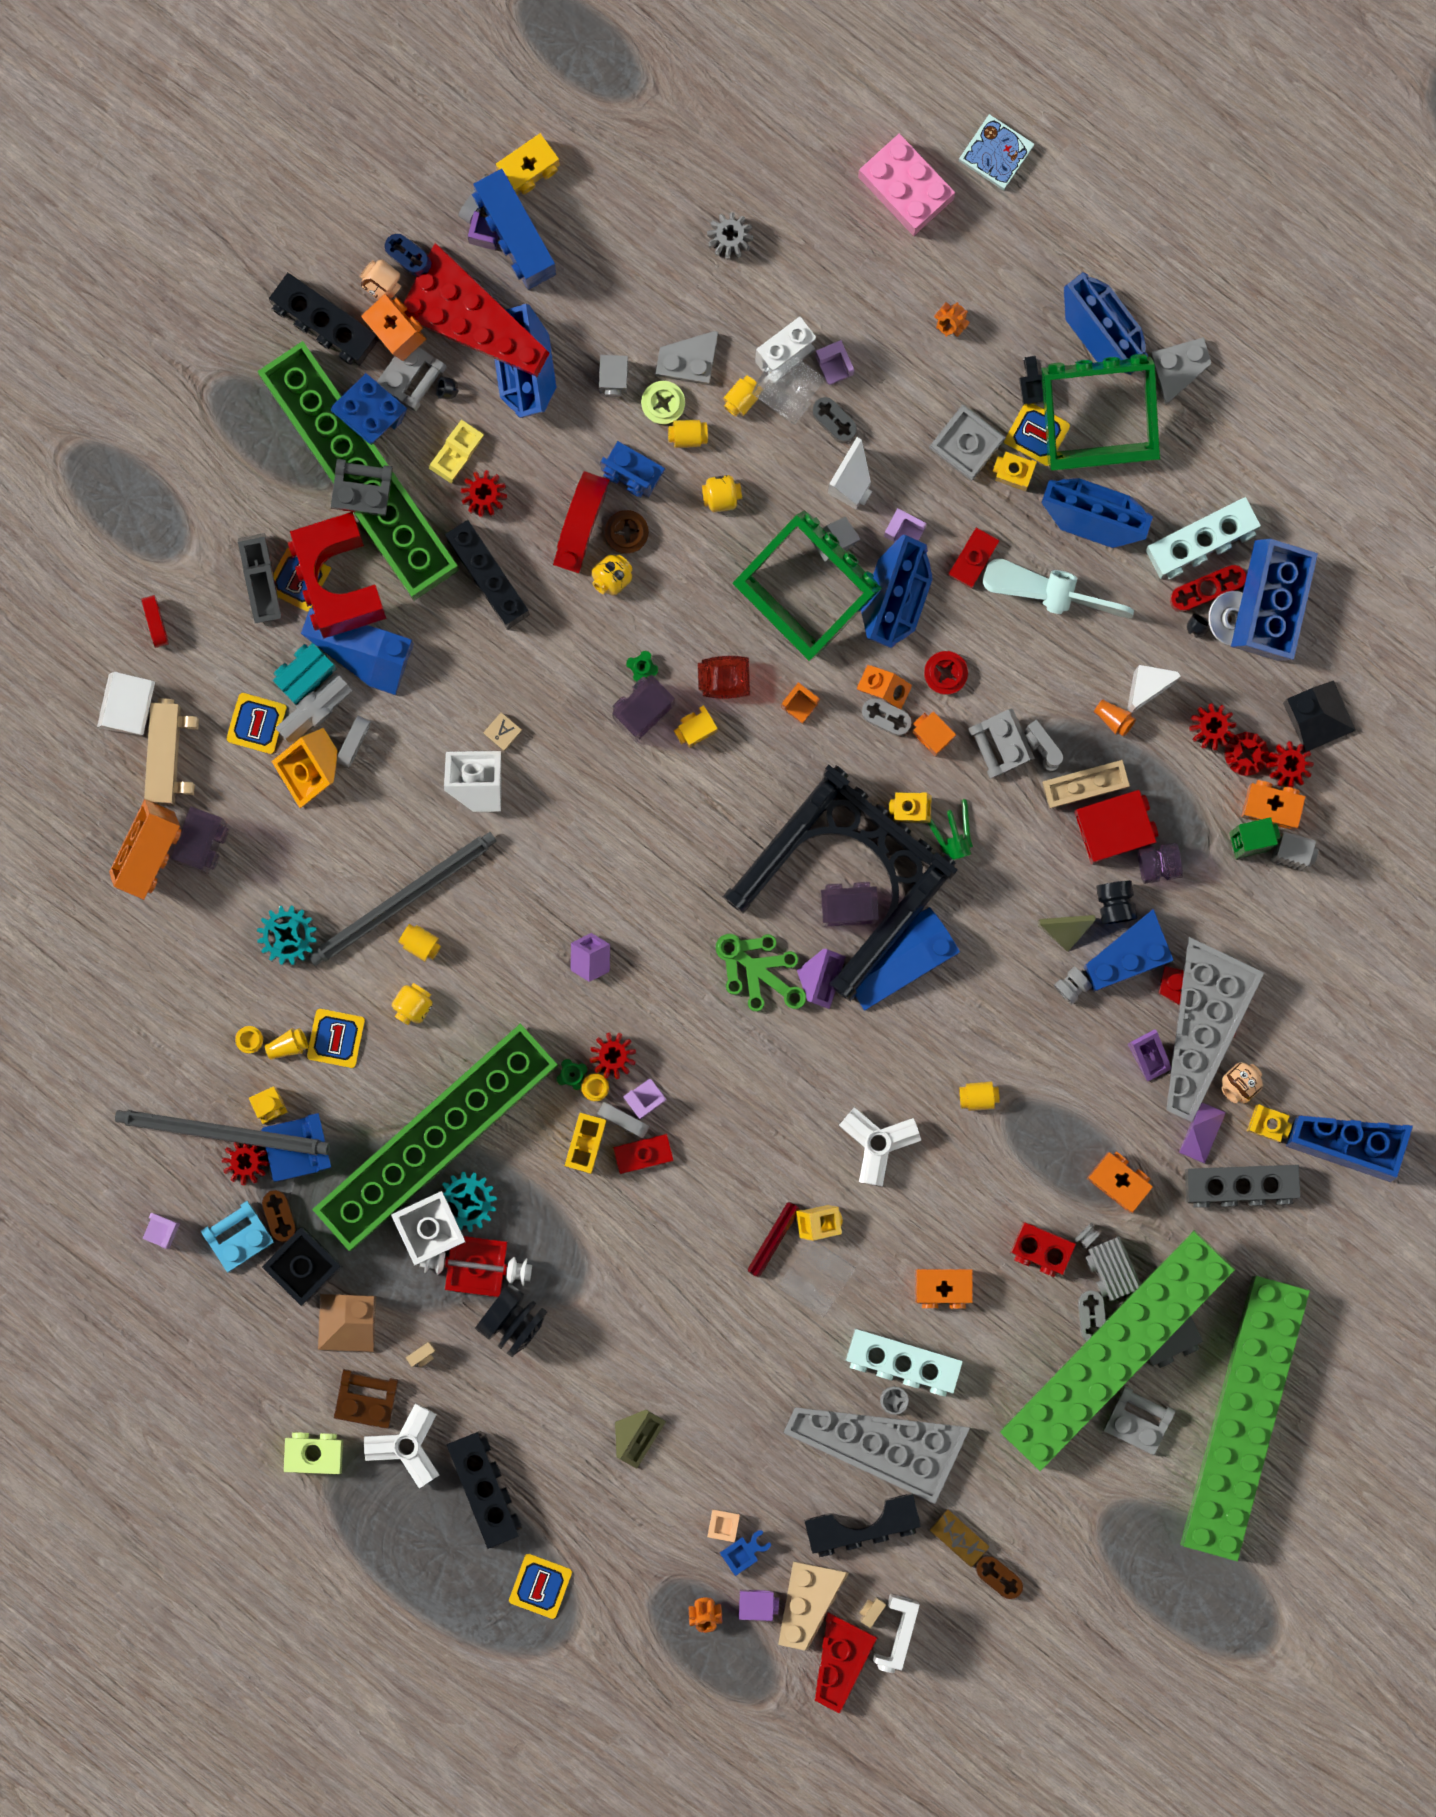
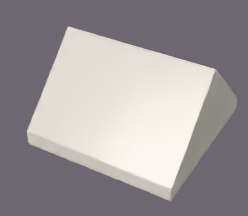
M1139 665L1133 674L1127 710L1132 713L1174 685L1181 677L1180 674L1176 671Z
M118 672L110 673L97 728L143 735L155 682Z

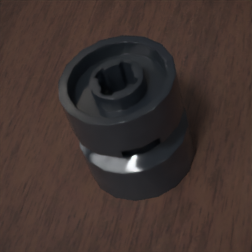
M1132 880L1096 886L1098 901L1104 905L1100 909L1102 924H1114L1138 919L1136 905L1130 902V898L1134 896Z

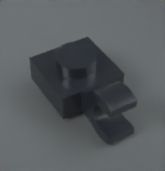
M1036 356L1025 357L1023 361L1026 377L1019 378L1023 406L1044 403L1042 374L1038 375Z

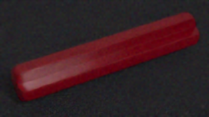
M792 1202L786 1203L749 1265L748 1272L755 1277L762 1275L796 1218V1211L800 1210L797 1205Z

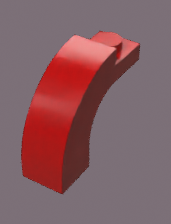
M583 472L564 521L557 545L554 566L576 573L580 572L595 521L604 503L610 479Z

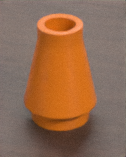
M1104 699L1099 702L1094 710V713L1104 721L1115 735L1126 736L1136 722L1132 712L1115 706Z

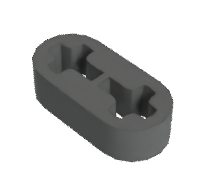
M823 397L814 403L813 417L836 441L848 443L853 440L856 434V424L832 399ZM820 405L823 407L831 406L830 414L834 417L832 420L826 414L822 417L819 415ZM836 421L842 426L850 425L849 436L846 434L838 435L839 427L835 424Z

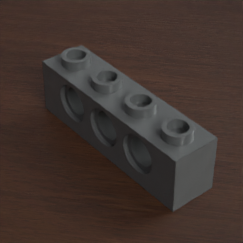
M1299 1165L1185 1169L1186 1203L1193 1202V1208L1210 1207V1202L1221 1201V1207L1238 1206V1201L1249 1200V1206L1266 1205L1265 1200L1276 1199L1277 1205L1293 1204V1199L1300 1198ZM1268 1177L1273 1178L1277 1183V1189L1272 1194L1266 1192L1263 1187V1183ZM1240 1178L1247 1180L1249 1183V1191L1244 1195L1238 1193L1235 1187L1236 1182ZM1213 1179L1218 1180L1222 1185L1221 1192L1216 1196L1208 1191V1183Z

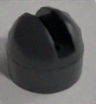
M440 377L436 385L437 397L439 399H453L459 392L456 389L458 383L452 378Z
M1193 614L1187 623L1188 633L1191 634L1194 631V637L1196 638L1204 636L1210 629L1209 621L1198 614Z

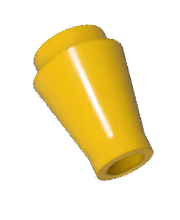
M291 1028L271 1043L265 1045V1050L270 1060L302 1054L303 1050L308 1048L306 1036L301 1028Z

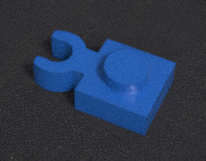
M762 1530L756 1531L752 1535L750 1542L747 1543L741 1537L720 1552L735 1576L758 1561L754 1554L755 1552H764L771 1547L772 1544L770 1542L764 1546L757 1544L756 1540L758 1536L763 1534Z

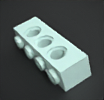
M1244 497L1148 545L1145 551L1159 578L1167 576L1170 580L1182 574L1183 567L1189 564L1196 567L1208 560L1207 555L1215 551L1217 555H1220L1232 548L1231 543L1239 539L1244 543L1257 536L1255 531L1261 525L1247 498ZM1222 523H1232L1235 526V533L1231 535L1224 533L1221 527ZM1200 534L1208 535L1211 539V545L1208 547L1201 546L1197 541V536ZM1177 546L1183 547L1187 552V557L1184 559L1176 558L1173 555V548Z
M858 1329L854 1330L845 1360L851 1362L850 1368L866 1373V1369L871 1368L877 1370L876 1376L891 1381L893 1376L904 1378L903 1384L918 1389L920 1384L931 1387V1393L946 1397L947 1392L954 1393L963 1362ZM875 1347L881 1348L884 1352V1359L878 1364L872 1363L868 1356L870 1350ZM902 1355L907 1356L911 1361L910 1368L905 1372L897 1370L895 1366L896 1359ZM931 1363L937 1367L938 1372L934 1379L927 1380L922 1375V1369L926 1364Z

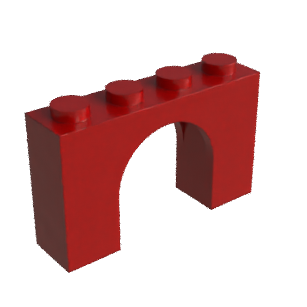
M353 512L290 531L292 541L288 542L292 558L298 557L300 565L295 566L299 581H305L307 590L302 592L307 607L312 605L315 613L310 615L312 625L315 631L320 630L323 639L387 619L375 584L349 593L335 594L323 589L318 583L320 569L329 558L364 546Z

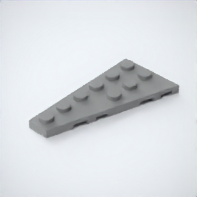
M1189 936L1166 1110L1192 1122L1264 972Z
M795 1407L783 1433L935 1504L970 1427Z

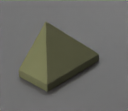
M1095 915L1039 919L1038 927L1068 952L1094 923Z
M643 1410L616 1421V1457L637 1469L666 1421L648 1410Z

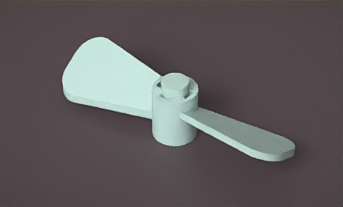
M994 559L988 563L984 574L983 585L988 591L1042 599L1043 604L1051 613L1062 614L1063 611H1068L1072 601L1124 618H1133L1134 609L1128 606L1074 593L1078 578L1066 571L1052 570L1048 579L1005 559Z

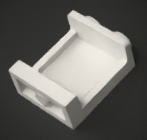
M799 316L756 349L755 363L769 381L773 383L815 351L811 343L815 341L816 336Z
M890 1594L887 1605L891 1609L902 1611V1616L891 1656L886 1657L874 1653L873 1661L877 1664L879 1670L895 1673V1669L902 1671L920 1604L915 1600Z

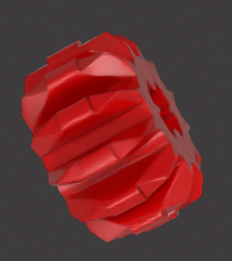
M484 471L483 478H480L478 472H474L473 475L476 481L473 482L471 479L466 478L465 483L470 488H461V494L467 496L462 499L463 505L471 504L468 509L471 514L479 508L478 515L480 518H483L484 510H488L489 515L492 517L495 515L492 507L495 506L499 510L503 509L502 503L498 500H507V494L501 493V491L506 489L505 483L497 484L500 479L497 474L489 480V471ZM483 488H486L489 494L491 493V495L485 497V500H481L480 495H477V493H482Z
M1210 703L1208 705V713L1203 707L1198 708V713L1201 717L1197 715H1192L1191 720L1198 724L1189 727L1190 732H1198L1192 740L1197 742L1202 738L1204 740L1201 744L1202 749H1205L1208 743L1211 742V749L1216 751L1218 742L1221 746L1226 747L1228 745L1226 738L1233 739L1235 736L1233 732L1227 730L1237 726L1235 722H1227L1233 714L1229 712L1225 716L1222 715L1225 708L1223 705H1220L1217 712H1215L1214 704ZM1211 721H1215L1214 725H1219L1215 734L1210 733L1211 729L1207 730L1206 728Z
M1288 741L1286 743V750L1281 744H1278L1276 746L1278 754L1275 752L1269 753L1268 757L1275 762L1267 763L1266 768L1275 769L1269 777L1273 779L1278 775L1280 777L1277 781L1278 786H1282L1285 780H1287V787L1293 788L1294 780L1299 786H1302L1304 784L1302 776L1305 778L1311 777L1312 774L1305 768L1313 767L1314 762L1305 761L1311 753L1307 751L1302 755L1300 753L1303 749L1302 744H1299L1293 750V743ZM1286 759H1289V762L1294 760L1296 763L1293 767L1294 772H1291V768L1289 770L1285 769Z
M606 1033L608 1043L605 1044L600 1037L596 1039L601 1049L591 1047L590 1051L599 1054V1056L590 1058V1062H601L594 1070L596 1073H599L605 1067L604 1078L608 1079L610 1071L614 1070L615 1079H620L618 1069L621 1068L628 1075L630 1071L625 1066V1063L635 1065L636 1061L627 1058V1056L636 1054V1049L625 1050L632 1041L627 1039L621 1045V1033L617 1034L615 1042L612 1041L611 1033ZM609 1049H616V1053L620 1051L621 1057L617 1058V1063L611 1064L610 1059L606 1061L605 1055L609 1054Z
M233 1142L236 1151L228 1147L225 1149L226 1153L232 1155L231 1159L222 1158V1163L231 1164L230 1167L223 1170L224 1173L235 1172L230 1179L232 1182H236L241 1175V1185L244 1186L247 1185L248 1176L252 1183H257L256 1172L261 1176L266 1175V1172L260 1169V1165L269 1166V1161L260 1160L261 1157L267 1155L266 1150H261L257 1153L256 1151L260 1146L253 1145L250 1149V1144H243L242 1148L240 1143ZM247 1154L251 1156L249 1161L252 1165L250 1168L245 1166V1170L241 1168L242 1162L239 1159L241 1156L247 1157Z

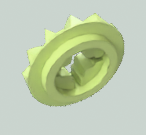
M658 381L646 388L642 396L641 405L645 416L653 423L666 425L681 416L685 408V397L682 390L676 384L669 381ZM656 394L663 399L671 398V401L668 403L670 412L663 407L655 409L659 403Z

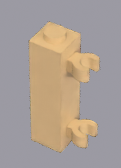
M164 698L158 699V703H150L144 799L158 805L175 806L176 794L194 795L195 784L193 782H176L180 728L198 730L199 718L195 716H181V707L178 704H174L173 699Z

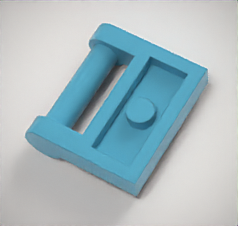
M248 1200L240 1205V1209L210 1228L207 1226L201 1230L205 1240L227 1273L275 1243ZM246 1217L250 1219L252 1224L220 1244L216 1239L218 1235Z

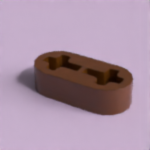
M269 1191L263 1197L262 1206L271 1234L278 1241H288L297 1231L288 1199L281 1191ZM272 1195L283 1200V1203L279 1204L281 1214L277 1215L274 1207H268V1202L271 1201ZM280 1217L283 1218L285 1225L291 1226V1230L287 1231V1237L276 1232V1229L280 1227L278 1220Z
M984 1556L976 1563L975 1570L977 1575L1006 1599H1015L1021 1595L1023 1591L1021 1579L996 1558ZM991 1561L994 1562L993 1569L999 1573L997 1578L990 1573L984 1576L982 1574L984 1569L981 1565L984 1562L987 1564ZM1002 1577L1009 1582L1015 1579L1017 1581L1015 1583L1017 1591L1015 1593L1012 1591L1005 1593L1006 1587L999 1580Z

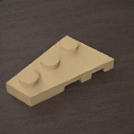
M793 1562L778 1645L808 1650L823 1622L830 1605L833 1604L837 1592L843 1581L846 1580L849 1572Z

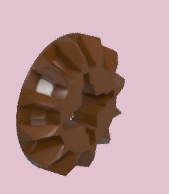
M622 510L612 515L605 527V537L608 545L616 552L634 553L647 543L649 535L648 525L639 513L631 510ZM625 521H628L630 530L639 531L630 535L629 543H626L624 535L615 534L624 530Z

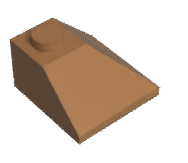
M320 1294L318 1350L374 1352L376 1296Z

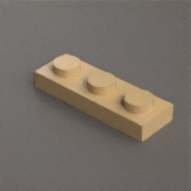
M1123 760L1042 782L1049 809L1130 787Z

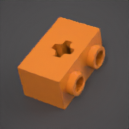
M384 294L361 317L390 352L404 361L426 340L425 336L420 332L423 327L413 316L409 318L404 313L407 308L397 297L392 300Z
M1257 780L1256 784L1251 783L1248 787L1241 818L1256 821L1271 817L1272 823H1277L1278 827L1293 831L1298 829L1306 797L1299 795L1300 790L1290 787H1284L1283 791L1272 788V783ZM1276 798V803L1281 805V807L1273 811L1271 810L1272 806L1267 804V802Z
M1108 1152L1087 1177V1180L1126 1211L1133 1213L1153 1186L1148 1183L1151 1179L1141 1170L1137 1169L1134 1172L1126 1166L1129 1161L1118 1152H1115L1114 1155ZM1116 1174L1118 1176L1125 1174L1127 1176L1125 1181L1128 1185L1117 1187L1116 1183L1118 1180L1115 1178Z
M915 1269V1303H922V1308H938V1303H949V1308L966 1309V1303H972V1269ZM942 1281H946V1285L951 1286V1292H947L946 1297H942L941 1292H936V1286H941Z

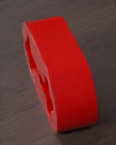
M152 595L141 598L154 647L158 648L169 645L156 596Z

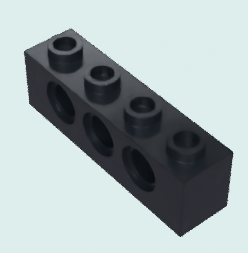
M288 272L269 297V301L273 305L272 311L282 318L289 316L295 321L293 325L305 334L310 331L316 335V341L328 350L330 347L340 352L338 357L349 365H352L354 362L360 366L379 341L378 336L373 331ZM299 300L307 302L306 309L301 312L293 310L294 303ZM320 316H327L330 320L327 326L318 327L315 325L316 319ZM343 331L352 334L350 341L347 343H341L337 340L338 335Z
M466 520L445 534L447 541L507 630L530 615L528 608L469 520Z
M478 1431L446 1444L487 1549L519 1537L518 1530L522 1529V1525L517 1513L511 1514L508 1504L512 1503L507 1488L501 1489L497 1478L502 1475L497 1462L490 1461L487 1452L491 1451V1447L486 1435L480 1436ZM472 1455H478L483 1460V1467L478 1471H474L468 1466V1459ZM488 1481L493 1485L494 1491L491 1496L484 1497L478 1492L480 1482ZM493 1507L502 1509L504 1513V1518L499 1523L492 1522L488 1517V1512Z

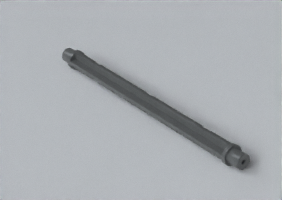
M488 832L483 837L479 836L323 943L308 958L314 966H317L322 961L326 962L482 855L497 840L491 832Z
M117 1110L115 1114V1122L124 1123L126 1126L308 1153L316 1156L317 1154L328 1155L330 1150V1143L320 1142L319 1139L174 1118L133 1110Z

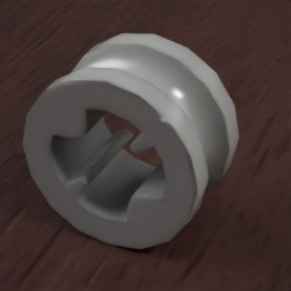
M1092 1222L1075 1238L1076 1242L1082 1243L1084 1250L1101 1233L1100 1230L1093 1228L1094 1224Z

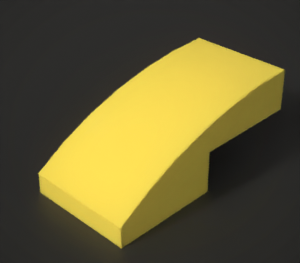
M461 419L446 439L443 448L431 462L429 469L452 484L481 442L484 434Z

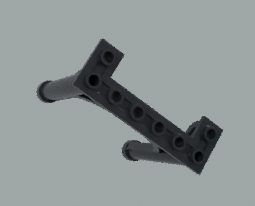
M828 764L824 770L821 782L732 889L729 888L722 897L733 908L744 914L753 900L791 854L803 842L816 836L840 835L858 841L870 849L887 871L892 891L891 904L883 921L838 976H835L829 984L837 993L851 1002L857 994L856 990L946 880L948 878L951 880L958 869L954 867L956 862L947 854L931 853L933 848L920 838L917 841L910 836L911 830L900 821L896 824L888 818L890 813L880 804L872 805L866 800L869 796L857 786L854 789L850 787V781L847 780L849 775L837 765L833 768ZM838 795L844 799V800L839 799V800L834 801V799H835ZM844 806L854 814L855 822L849 827H837L832 817V811L836 807ZM824 811H826L829 827L810 830ZM860 813L878 827L877 830L872 832L861 829L860 833L854 831L860 824ZM887 835L905 849L896 851L890 860L886 856L889 853L885 845V837ZM878 838L877 845L871 840ZM907 857L910 861L914 862L917 868L916 874L910 878L897 876L894 868V862L897 858ZM922 863L928 868L924 873H922ZM898 883L908 885L915 883L898 904Z

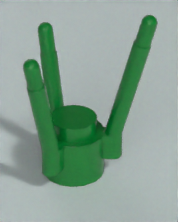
M963 799L964 837L963 834L959 835L951 810L947 811L953 837L947 839L948 844H946L932 818L931 823H927L938 840L943 853L949 854V857L953 860L972 855L970 848L973 845L970 838L967 800Z

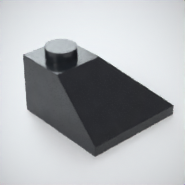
M1334 680L1287 698L1283 702L1305 752L1356 731Z

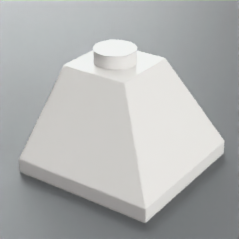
M858 437L852 444L828 488V494L854 509H857L859 504L865 505L872 493L869 490L871 480L862 439Z
M501 751L446 752L444 791L473 812L501 811Z
M442 1191L391 1215L414 1265L465 1242Z

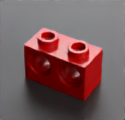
M1023 1222L1010 1253L1015 1255L1014 1261L1028 1267L1031 1262L1041 1266L1040 1272L1055 1278L1057 1273L1060 1275L1064 1274L1076 1244ZM1027 1237L1034 1239L1036 1242V1250L1031 1254L1025 1253L1021 1247L1022 1241ZM1053 1248L1058 1249L1062 1254V1260L1057 1265L1051 1264L1047 1259L1048 1252Z

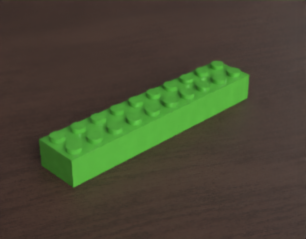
M303 341L257 371L261 380L333 484L337 459L346 460V463L381 468L384 465L389 466L374 443L371 445L331 411L332 406L341 398V395ZM393 471L386 516L353 512L413 601L459 571L457 564ZM345 474L344 476L345 482L381 486L382 483L381 478Z
M520 1023L312 1210L348 1251H353L392 1214L400 1209L558 1067L557 1063Z
M1194 1229L1001 1429L1000 1433L1041 1471L1235 1271V1267Z
M1252 1276L1180 1545L1238 1562L1310 1290L1259 1276Z

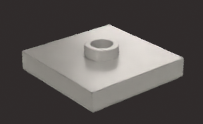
M962 404L929 446V449L972 482L1006 437Z

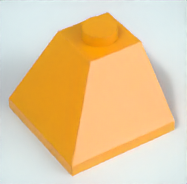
M324 728L302 736L272 761L299 808L304 807L334 783L338 751Z

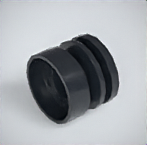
M509 1283L482 1317L475 1329L489 1340L500 1332L503 1336L498 1347L502 1349L509 1340L514 1344L507 1352L513 1358L516 1353L526 1348L540 1330L547 1311L541 1308L533 1317L530 1312L537 1303L532 1301L523 1309L519 1305L524 1297V1293Z

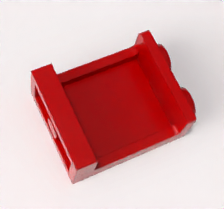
M1140 790L1075 810L1074 814L1091 864L1156 843L1155 837L1159 836L1155 822L1149 821L1146 812L1150 810L1149 802L1146 795L1141 796Z

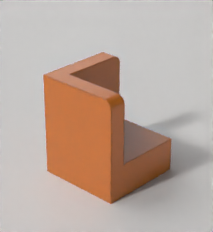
M798 682L782 702L781 708L803 724L817 707L820 699Z

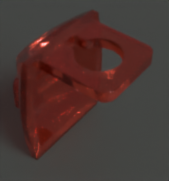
M718 656L704 659L701 663H698V688L703 692V697L732 699L749 696V657Z

